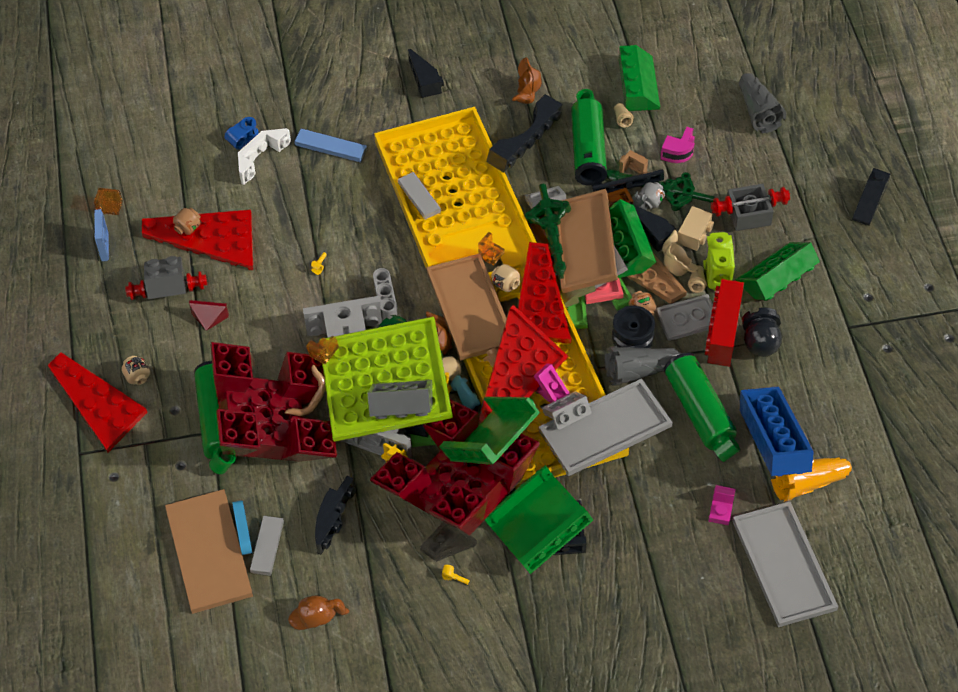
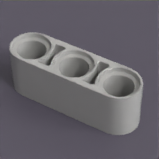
M379 268L373 273L374 289L376 296H379L382 320L386 317L391 319L393 317L390 315H397L391 277L387 269Z

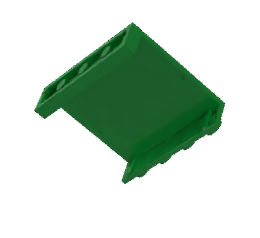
M484 397V400L493 411L464 442L444 441L439 447L450 461L494 464L540 413L535 407L534 401L528 397Z
M545 465L536 471L526 482L522 483L511 495L507 496L489 514L485 521L531 574L593 521V518Z

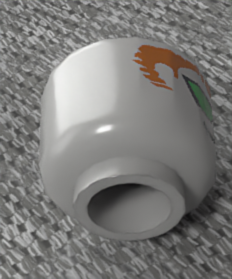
M657 182L646 183L638 194L640 197H643L644 193L647 195L645 205L649 210L657 208L665 197L663 186Z

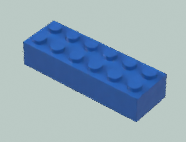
M779 387L741 390L739 410L771 476L812 472L814 451Z

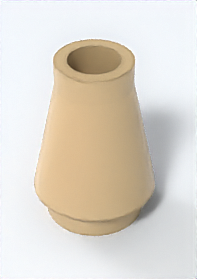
M622 103L616 104L614 110L617 124L623 128L629 127L633 123V115Z
M697 265V271L691 274L688 281V287L694 293L704 291L707 286L704 269Z

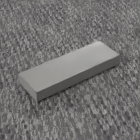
M414 172L398 179V184L424 219H428L441 212L439 205Z
M263 516L250 568L251 573L271 576L284 524L283 518Z

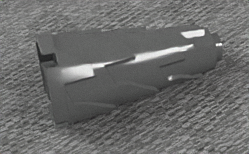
M751 73L743 74L739 81V87L744 96L752 126L757 132L761 130L762 133L776 130L782 125L780 121L782 119L785 121L786 119L784 107L768 91L765 85H762L757 77Z
M608 347L606 350L610 351V353L605 354L607 377L613 378L612 381H609L611 385H622V383L664 372L666 363L673 357L681 354V352L674 348Z

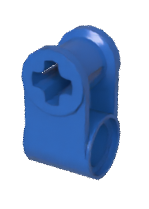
M253 117L243 118L239 123L226 131L225 140L237 150L242 149L259 134L256 128V120Z

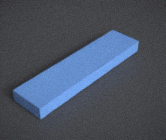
M305 129L300 130L294 141L296 146L360 163L367 151L366 145Z

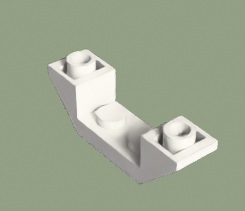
M287 128L261 131L238 152L239 174L243 185L256 174L253 161L261 152H264L268 146L280 152L289 145L291 139Z

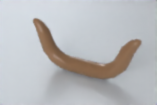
M312 365V373L317 379L319 387L310 404L304 409H288L285 411V414L296 416L309 415L319 404L325 393L326 386L324 377L315 365Z

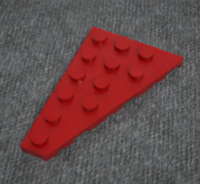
M251 210L199 214L200 225L190 235L184 233L181 235L173 228L175 226L173 223L174 216L142 219L143 238L153 239L160 243L173 244L174 247L185 251H192L198 255L202 253L214 260L224 263L228 262L234 266L241 265L247 267L248 270H254Z
M514 305L509 309L485 397L529 398L540 387L534 375L546 364H552L556 371L569 357ZM483 400L479 424L493 411L485 400Z

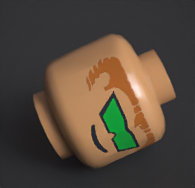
M183 208L174 216L173 223L175 226L173 228L181 235L183 233L190 235L199 227L200 215L192 208Z
M637 291L632 294L629 306L643 307L654 315L656 304L650 293Z

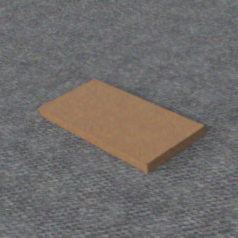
M606 189L561 200L568 201L571 206V211L565 213L564 217L560 219L561 224L557 225L559 242L563 250L562 260L566 264L564 278L560 279L563 293L618 280Z
M481 254L427 267L428 277L460 361L487 354L486 352L495 346L498 349L506 316Z
M225 490L165 505L192 614L253 597Z

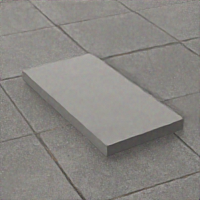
M639 379L590 402L589 406L592 412L590 415L560 430L556 429L552 420L539 426V433L566 474L570 476L672 427L673 422L644 381Z
M790 501L733 517V524L778 627L837 611L838 605Z

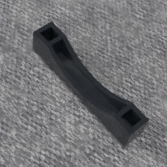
M544 94L536 102L532 115V126L516 137L498 140L489 149L486 162L502 172H505L509 167L512 168L518 158L521 159L527 149H531L535 140H539L544 131L549 130L553 122L560 119L563 104Z

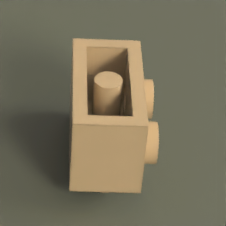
M692 206L678 231L677 244L695 251L698 250L700 245H704L707 238L706 234L711 232L714 225L712 221L713 213Z

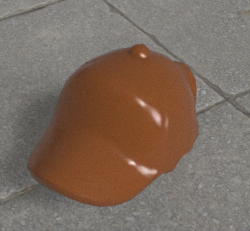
M525 57L518 66V95H515L512 101L530 104L534 101L535 93L541 87L542 79L540 71L531 67L528 58Z
M427 311V318H435L440 350L443 356H445L449 349L452 348V338L448 332L447 324L443 317Z
M314 595L303 598L299 602L298 607L290 614L288 621L293 628L305 630L327 624L336 613L343 616L350 611L340 599L328 600L323 596Z

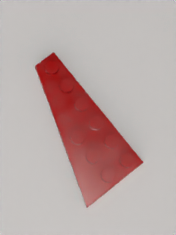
M529 242L518 310L553 342L571 344L572 339L569 334L568 323L565 318L548 244Z
M62 352L48 364L49 370L63 387L67 396L72 400L107 453L147 414L145 407Z

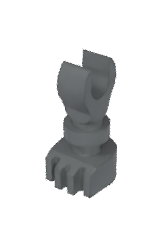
M636 191L632 197L634 205L647 210L645 205L647 195L644 193L643 197H640L638 191Z

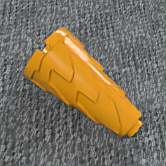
M839 457L813 459L812 472L776 476V478L771 479L777 497L785 502L813 492L815 489L827 486L832 482L845 479L851 472L852 467L849 461Z

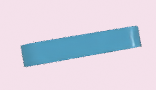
M243 500L235 501L232 503L242 555L252 553L244 504Z

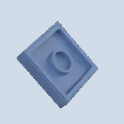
M99 209L95 210V241L101 261H108L109 232L103 212Z

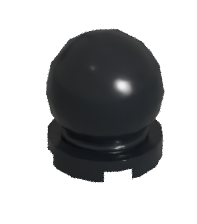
M761 307L759 311L751 314L748 311L742 317L746 347L751 353L759 357H768L776 353L781 346L783 338L779 328L781 319L775 309Z

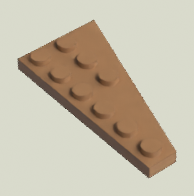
M655 254L656 263L644 273L627 276L670 304L685 297L687 293Z

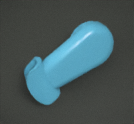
M457 375L451 382V387L457 391L462 405L473 410L476 406L480 405V400L477 399V395L466 384L468 380Z

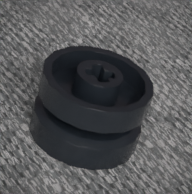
M633 305L620 309L614 315L612 327L614 346L650 348L652 346L655 320L649 310Z

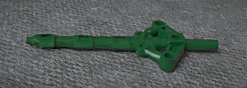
M613 169L607 170V178L611 180L633 175L620 173ZM688 172L682 173L681 177H677L674 180L667 179L666 182H657L663 186L664 198H667L673 211L680 210L681 207L692 202V199L711 203L715 196L695 192L691 175ZM681 183H682V184H683V188H679V187L677 186V184H681Z
M540 184L539 189L542 200L525 214V218L529 224H538L541 229H545L550 245V255L554 261L552 265L553 270L560 279H563L566 264L562 260L563 250L559 242L557 225L561 224L560 219L564 217L565 213L571 211V206L568 201L550 199L546 184Z

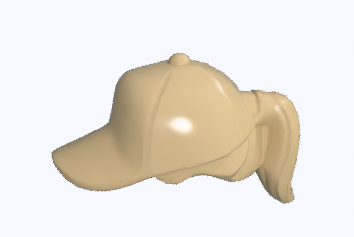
M674 230L663 244L664 265L675 276H682L688 271L694 273L698 267L691 263L692 259L688 258L685 250L676 243L678 241V234Z

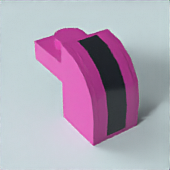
M686 127L681 139L667 135L661 149V160L671 163H683L689 160L694 152L695 136H693V128Z

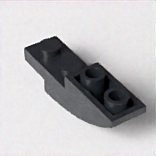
M348 475L337 491L329 488L320 505L315 525V542L317 553L320 555L325 549L327 550L330 547L335 533H339L343 525L341 514L345 510L348 499L355 495L354 478Z

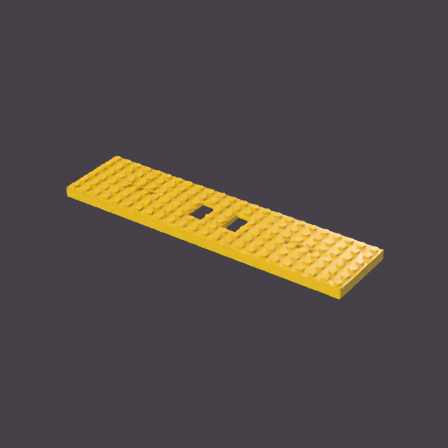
M471 107L374 133L375 144L425 267L476 254H481L482 259L499 255L503 264L509 265L519 272L520 284L516 289L504 292L493 284V271L488 272L500 302L516 297L520 300L529 242H537L505 172L486 162L489 149L493 145L476 108ZM414 172L439 205L441 212L428 219H424L398 184V179ZM445 176L451 177V179L445 180L443 178ZM451 189H454V190H456L457 192H455V193H450V192H448V191L451 190ZM455 203H461V204H463V205H462V206H455L454 204H455ZM562 300L572 341L571 344L554 342L569 356L556 372L570 394L575 391L585 395L588 403L605 396V393ZM487 354L463 360L481 405L483 404L492 372V366L489 361L483 360L484 357L488 356ZM535 392L529 398L534 401L535 407L540 413L522 434L539 441L540 445L522 480L515 486L516 490L545 465L555 478L566 475V472L539 433V426L553 419L544 415L543 409L540 407L542 404H550V402ZM626 448L589 467L628 456L629 448Z

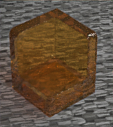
M98 188L94 203L96 210L101 209L103 214L118 215L123 200L120 190Z
M490 232L478 243V254H481L482 259L493 266L505 253L504 248L492 242V233Z
M331 336L329 340L322 338L318 343L310 340L306 347L310 357L326 364L337 351L339 345L336 337Z

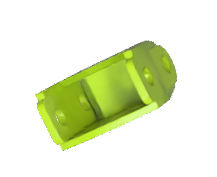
M726 232L711 233L710 236H707L708 254L706 260H703L708 288L716 290V286H720L721 279L733 280L735 263L732 236ZM721 238L723 241L717 242L716 239Z

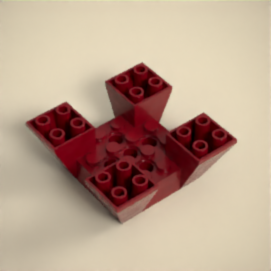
M211 342L213 378L219 403V409H217L219 443L223 454L296 462L336 458V443L333 440L330 421L305 419L303 416L285 414V411L288 409H302V406L310 402L314 397L319 384L312 373V365H315L324 377L321 356L286 352L277 380L253 378L250 347Z
M450 399L453 418L423 424L427 433L440 449V452L425 467L396 452L370 478V481L413 506L471 535L522 480L540 443L521 433L494 464L450 461L439 446L444 441L464 442L479 424L478 412Z

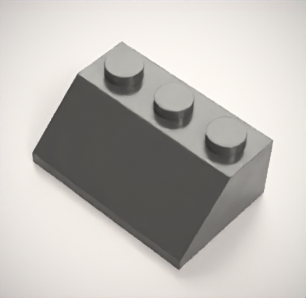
M432 380L372 384L367 393L370 417L375 416L376 419L387 418V415H395L397 418L407 417L408 414L426 416L432 410Z

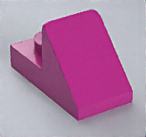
M546 364L534 375L540 385L536 392L548 402L552 403L570 394L552 364Z
M715 485L709 522L729 526L735 489Z

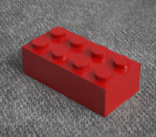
M721 279L720 286H716L704 354L708 356L707 363L730 367L744 282Z

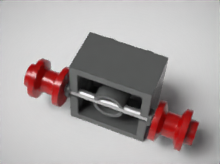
M764 184L728 189L725 200L719 201L718 198H714L713 202H711V211L716 216H720L721 212L725 211L728 215L730 214L735 231L770 226L774 212L772 207H775L778 202H781L782 205H787L788 201H790V193L785 187H780V190L777 192L769 189L767 195Z
M170 256L160 260L151 259L144 262V280H141L140 284L137 285L128 282L125 290L127 297H130L131 300H135V297L139 295L143 298L148 296V299L186 294L187 286L189 292L193 291L194 287H200L201 290H204V286L208 285L206 274L202 275V271H199L197 276H191L190 273H186L187 279H185L181 256Z

